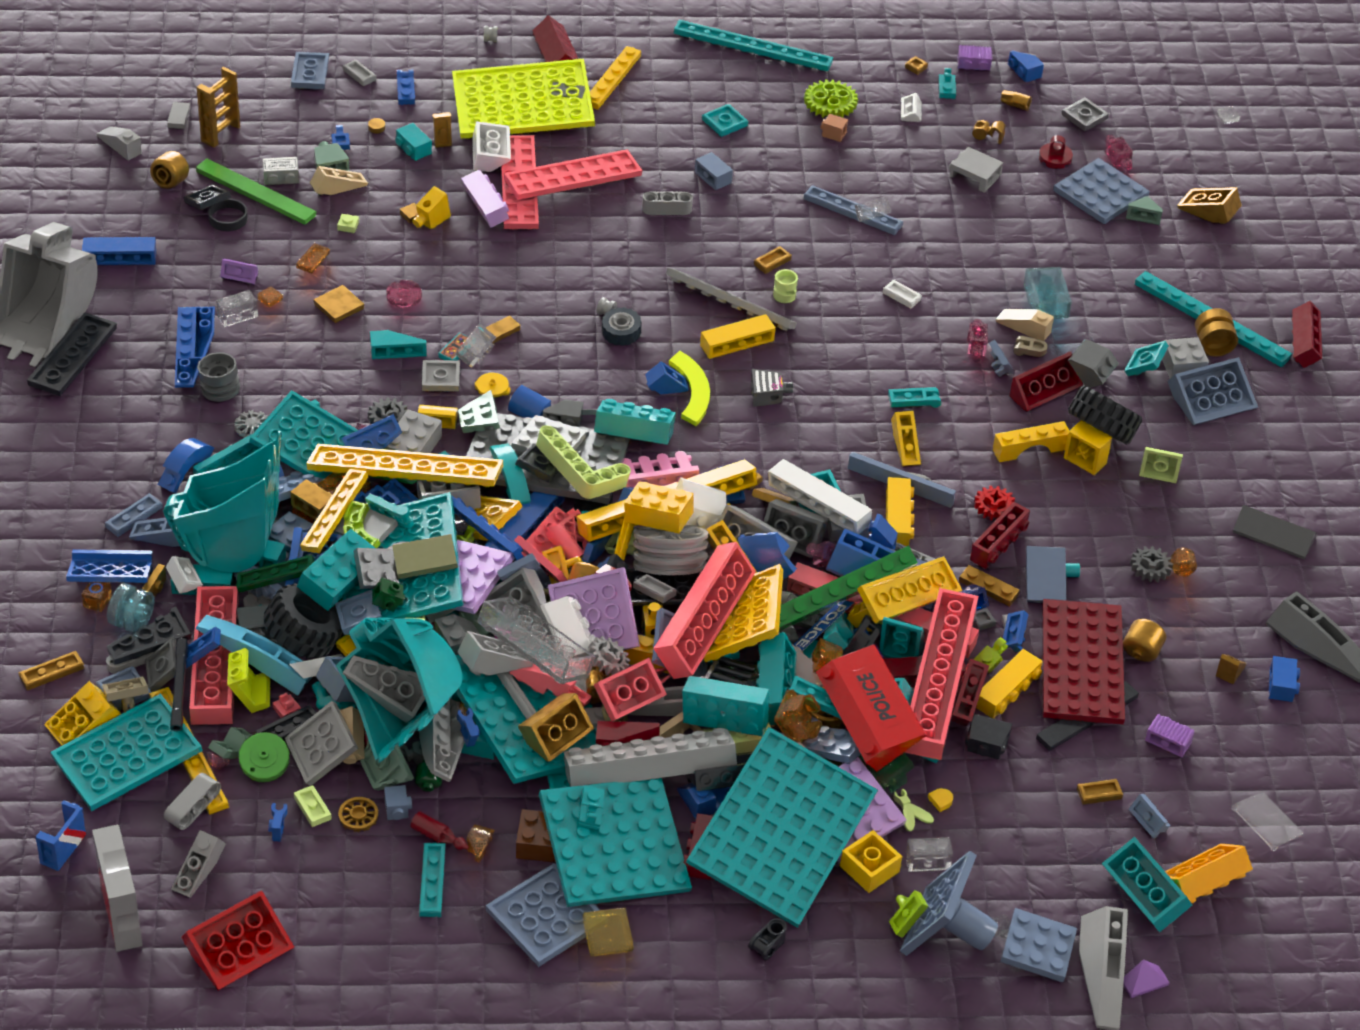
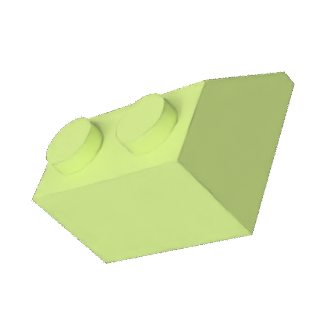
M1145 447L1139 476L1176 483L1183 454Z

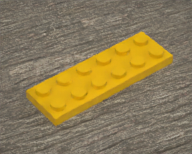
M945 556L861 585L857 590L875 624L882 622L884 617L893 618L936 602L939 588L961 592L962 588Z

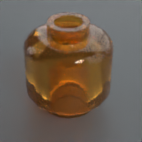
M1181 547L1176 549L1171 555L1172 569L1175 574L1186 577L1196 571L1197 560L1194 551Z

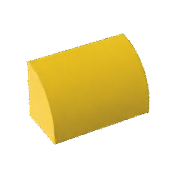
M430 405L419 406L418 413L442 420V428H456L458 408Z

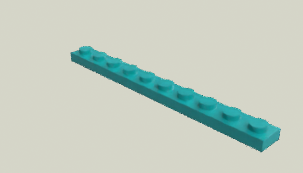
M680 19L674 28V34L767 56L821 71H829L833 63V57Z
M1147 271L1135 279L1136 286L1195 319L1203 312L1213 309ZM1233 320L1239 344L1280 367L1291 359V352Z

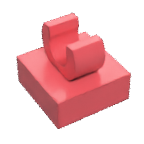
M287 693L280 695L279 700L273 702V709L280 718L301 709L295 699Z

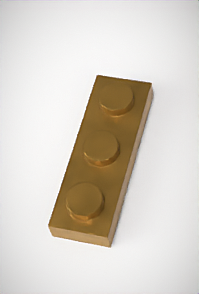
M970 565L959 576L960 583L1009 607L1020 592L1019 589Z

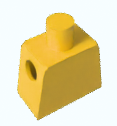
M435 186L432 187L417 203L416 210L418 216L412 222L417 228L425 225L429 229H433L450 218L451 213L447 194Z

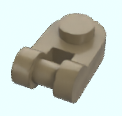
M1018 336L1014 347V354L1018 356L1026 354L1041 357L1047 353L1048 346L1043 340Z

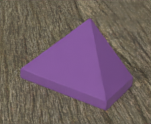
M1142 960L1124 976L1123 986L1130 998L1168 986L1170 982L1158 965Z

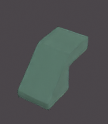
M231 727L224 741H212L208 748L222 758L235 759L239 756V750L244 741L252 736V734L243 728Z

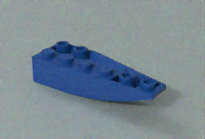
M215 306L178 307L175 388L195 386L199 375L198 363L207 355L214 336Z
M844 529L826 570L842 577L895 551L848 529Z

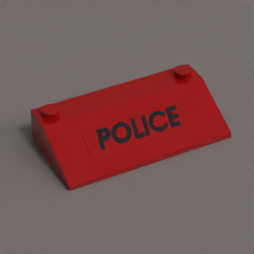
M874 644L831 660L816 671L862 757L874 770H880L927 736Z

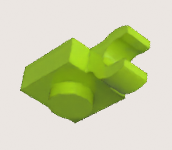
M1001 637L998 638L993 648L987 645L974 660L989 665L988 673L990 674L1003 660L1000 655L1008 648L1007 642Z

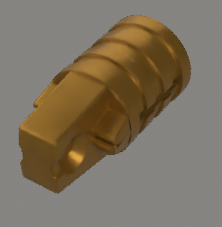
M1004 90L1001 94V102L1028 111L1032 97Z
M590 661L586 667V692L592 698H599L594 684L603 680L604 675L602 671H599V667H594V662Z

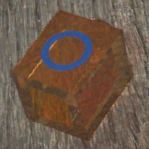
M89 582L82 592L83 607L102 612L112 597L111 583Z

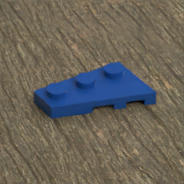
M393 414L343 437L342 441L345 446L384 449L402 431Z

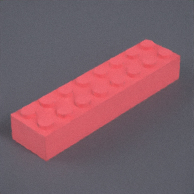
M737 542L717 546L653 648L673 679L693 676L756 573Z
M237 586L197 587L195 628L206 615L238 625L237 608H239V595ZM197 629L194 631V641L204 635ZM221 645L192 664L189 707L191 725L233 724L234 692L227 685L228 654L232 652Z

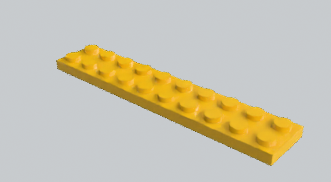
M317 444L307 461V470L339 474L347 473L349 469L367 471V474L372 477L383 476L392 479L406 478L408 480L417 479L428 482L440 481L490 487L495 486L503 469V460Z

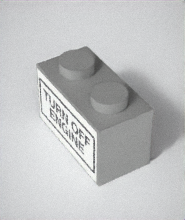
M297 157L263 158L264 185L299 183Z

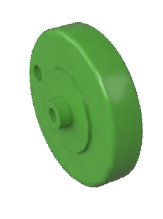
M261 732L254 734L244 741L239 750L240 767L244 774L254 781H273L279 778L289 765V749L284 740L273 733Z

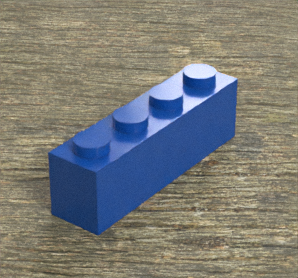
M83 237L82 251L96 255L97 265L156 264L157 249L155 237Z

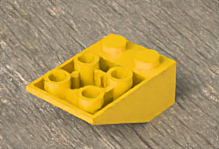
M89 681L44 725L63 746L121 715V713L111 701L107 702L102 690Z

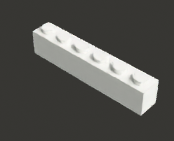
M783 459L768 471L769 485L816 513L829 518L830 521L842 528L860 534L870 525L872 509Z

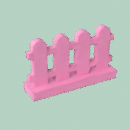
M683 451L676 452L675 457L668 458V455L661 453L657 455V460H650L647 456H641L638 458V462L632 463L628 458H625L623 464L628 465L631 469L626 487L635 488L638 482L667 486L679 482L680 478L688 479L699 475L698 466H691V455H686ZM677 463L678 468L673 469L671 464ZM659 466L660 471H654L653 467ZM640 468L642 473L636 474L635 469Z

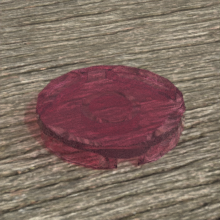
M400 280L398 283L395 281L387 287V301L399 308L413 307L421 301L422 289H420L416 282L411 280Z

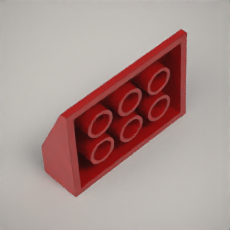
M262 890L186 931L181 937L194 960L217 990L222 989L294 948L293 943Z

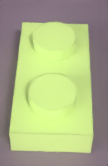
M313 785L294 792V799L312 827L331 820V813Z

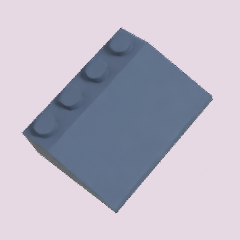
M1239 357L1177 373L1167 381L1173 398L1193 425L1258 408Z

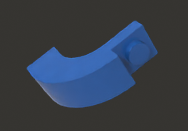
M195 438L182 441L165 460L163 466L166 468L157 485L177 493L187 471L194 464L208 459L214 447Z

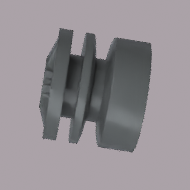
M216 352L206 355L199 361L197 366L202 394L206 399L222 402L235 397L239 393L241 386L237 363L232 355Z

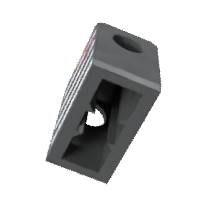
M752 369L751 390L753 406L782 403L783 393H793V382H782V373Z

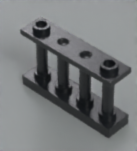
M721 656L718 660L713 661L705 677L701 676V678L757 687L756 680L759 678L757 664L751 665Z

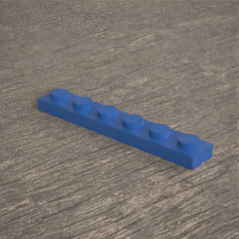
M452 496L454 514L476 529L477 532L500 550L511 552L515 558L514 561L524 557L521 553L523 549L517 542L513 544L511 539L505 533L501 534L494 524L489 525L488 521L482 515L478 516L472 507L469 506L467 508L459 497L456 499Z

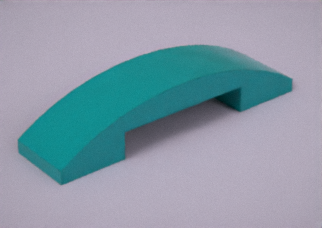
M508 443L490 446L493 459L503 460L501 472L507 485L506 492L509 499L518 500L521 504L530 503L531 499L523 469L515 465L518 457L513 448Z

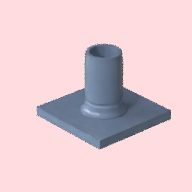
M971 851L967 852L925 887L922 896L928 908L907 932L900 952L907 956L942 927L980 951L988 946L997 931L998 923L960 898L977 855Z

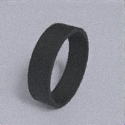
M236 199L224 200L210 206L208 210L209 223L213 228L220 231L238 230L248 220L247 207ZM223 208H235L244 213L240 219L233 222H221L212 217L216 211Z

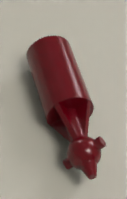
M421 811L417 812L413 817L410 827L438 843H451L458 850L469 849L465 839L462 837L456 838L449 826Z

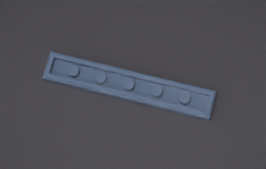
M813 185L804 194L803 199L893 235L903 226V221Z
M851 452L849 455L848 469L886 484L888 477L911 479V487H914L915 495L950 508L954 504L956 491L855 452Z

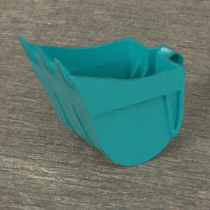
M280 430L276 439L240 461L223 468L190 475L184 492L169 496L164 507V515L179 546L183 550L189 551L191 556L200 565L208 566L221 572H240L251 568L261 559L279 506Z
M363 619L350 630V636L357 648L335 665L354 698L374 758L379 763L393 751L397 744L398 747L402 746L414 734L416 729L421 731L425 728L462 683L461 667L453 650L432 629L433 625L422 619ZM353 656L417 673L425 699L413 719L408 723L402 721L342 674Z

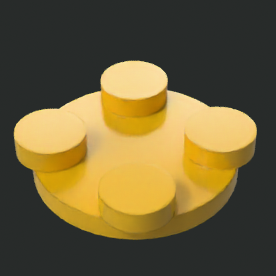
M486 373L475 382V388L482 395L490 390L494 397L506 396L511 392L507 378L499 373Z

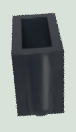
M974 714L965 739V744L968 746L967 751L999 760L1000 756L1005 753L1013 724Z

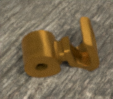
M979 120L974 126L972 135L977 140H983L986 138V135L993 137L996 130L999 133L998 144H1001L1005 135V123L998 121L990 127L988 121Z

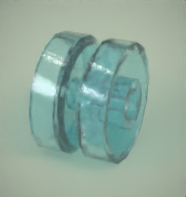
M123 583L117 588L110 600L107 611L109 624L119 628L124 627L125 630L132 633L137 632L138 628L144 624L147 625L151 618L155 602L152 592L144 589L138 590L133 585Z

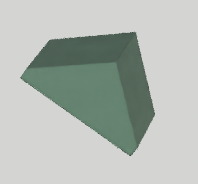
M1147 196L1129 203L1126 219L1160 225L1163 209Z

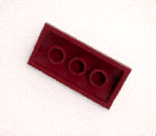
M548 15L532 30L545 62L578 59L564 26Z
M1067 352L1013 377L1009 396L1024 411H1029L1083 386V382L1068 361L1072 356V352Z

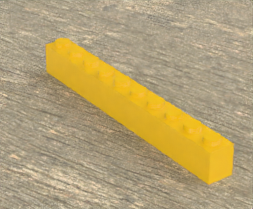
M744 459L688 478L687 480L722 490L728 495L757 485L756 467ZM678 482L667 485L666 487L675 489ZM626 499L576 516L578 533L590 542L620 532L625 517L624 502Z

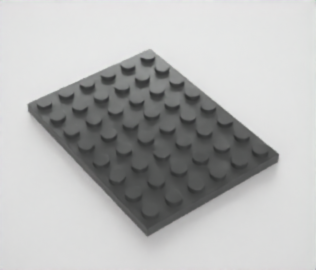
M497 413L500 428L494 429V426H485V431H476L466 457L493 459L490 446L507 443L511 446L514 439L533 418ZM578 427L586 430L587 434L575 451L593 471L624 462L631 438L596 433L594 429ZM514 450L518 458L523 454ZM523 469L529 491L609 504L613 493L586 499L576 491L560 472L548 483ZM501 472L495 485L507 487Z

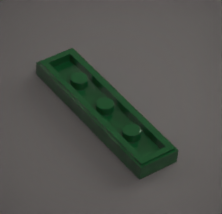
M308 555L237 573V590L240 593L299 578L302 572L315 561L313 555Z

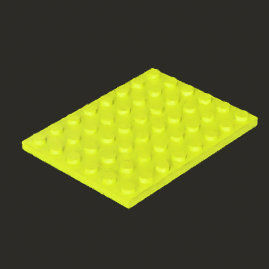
M584 59L452 71L461 139L473 137L476 121L510 126V134L595 126ZM561 83L569 86L566 89V94L569 97H562L563 91L556 87H559ZM574 86H585L583 98L576 97L579 95V89ZM576 90L577 93L569 94L568 91ZM559 91L561 94L554 96L551 92Z

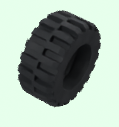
M1085 385L1079 388L1068 408L1069 414L1126 445L1131 443L1142 423L1140 415Z
M289 584L280 588L264 611L265 628L270 632L272 639H275L277 644L285 647L290 653L294 652L300 657L305 656L309 659H316L326 656L343 633L336 606L334 605L327 611L301 591L297 584Z

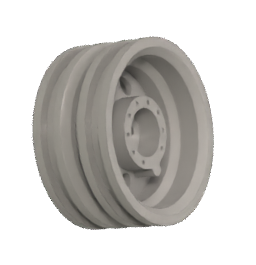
M685 525L680 534L646 526L634 530V537L636 539H634L633 545L637 549L633 552L635 559L633 567L638 571L659 575H686L702 572L707 564L708 553L705 549L708 547V541L706 540L708 538V531L703 528Z

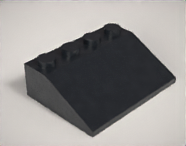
M627 569L626 575L632 585L630 592L632 606L649 605L653 602L659 605H681L701 572L686 575H659L641 572L636 569ZM648 574L675 588L676 596L662 603L633 588V582Z

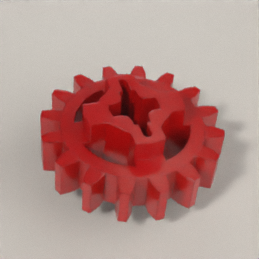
M989 486V489L983 487L982 491H977L974 508L978 509V514H984L983 518L990 517L992 521L994 518L998 519L1015 502V497H1012L1011 492L1006 493V488L1000 490L999 486L996 489H993L992 486Z

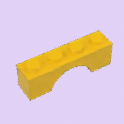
M1062 421L997 433L994 438L993 452L999 462L1017 459L1024 450L1035 445H1044L1049 448L1051 453L1063 451L1066 448L1069 429L1066 423Z

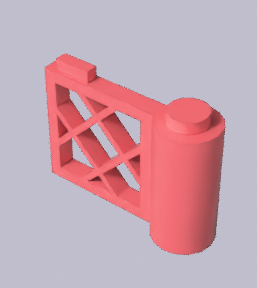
M574 508L565 514L567 518L558 524L553 522L546 528L547 533L545 534L554 547L561 545L566 560L580 557L584 554L586 544L590 543L583 536L576 535L578 525L575 523V517L581 515V512L578 509L575 511ZM564 525L570 527L571 532H568ZM577 541L582 542L583 550L579 546Z

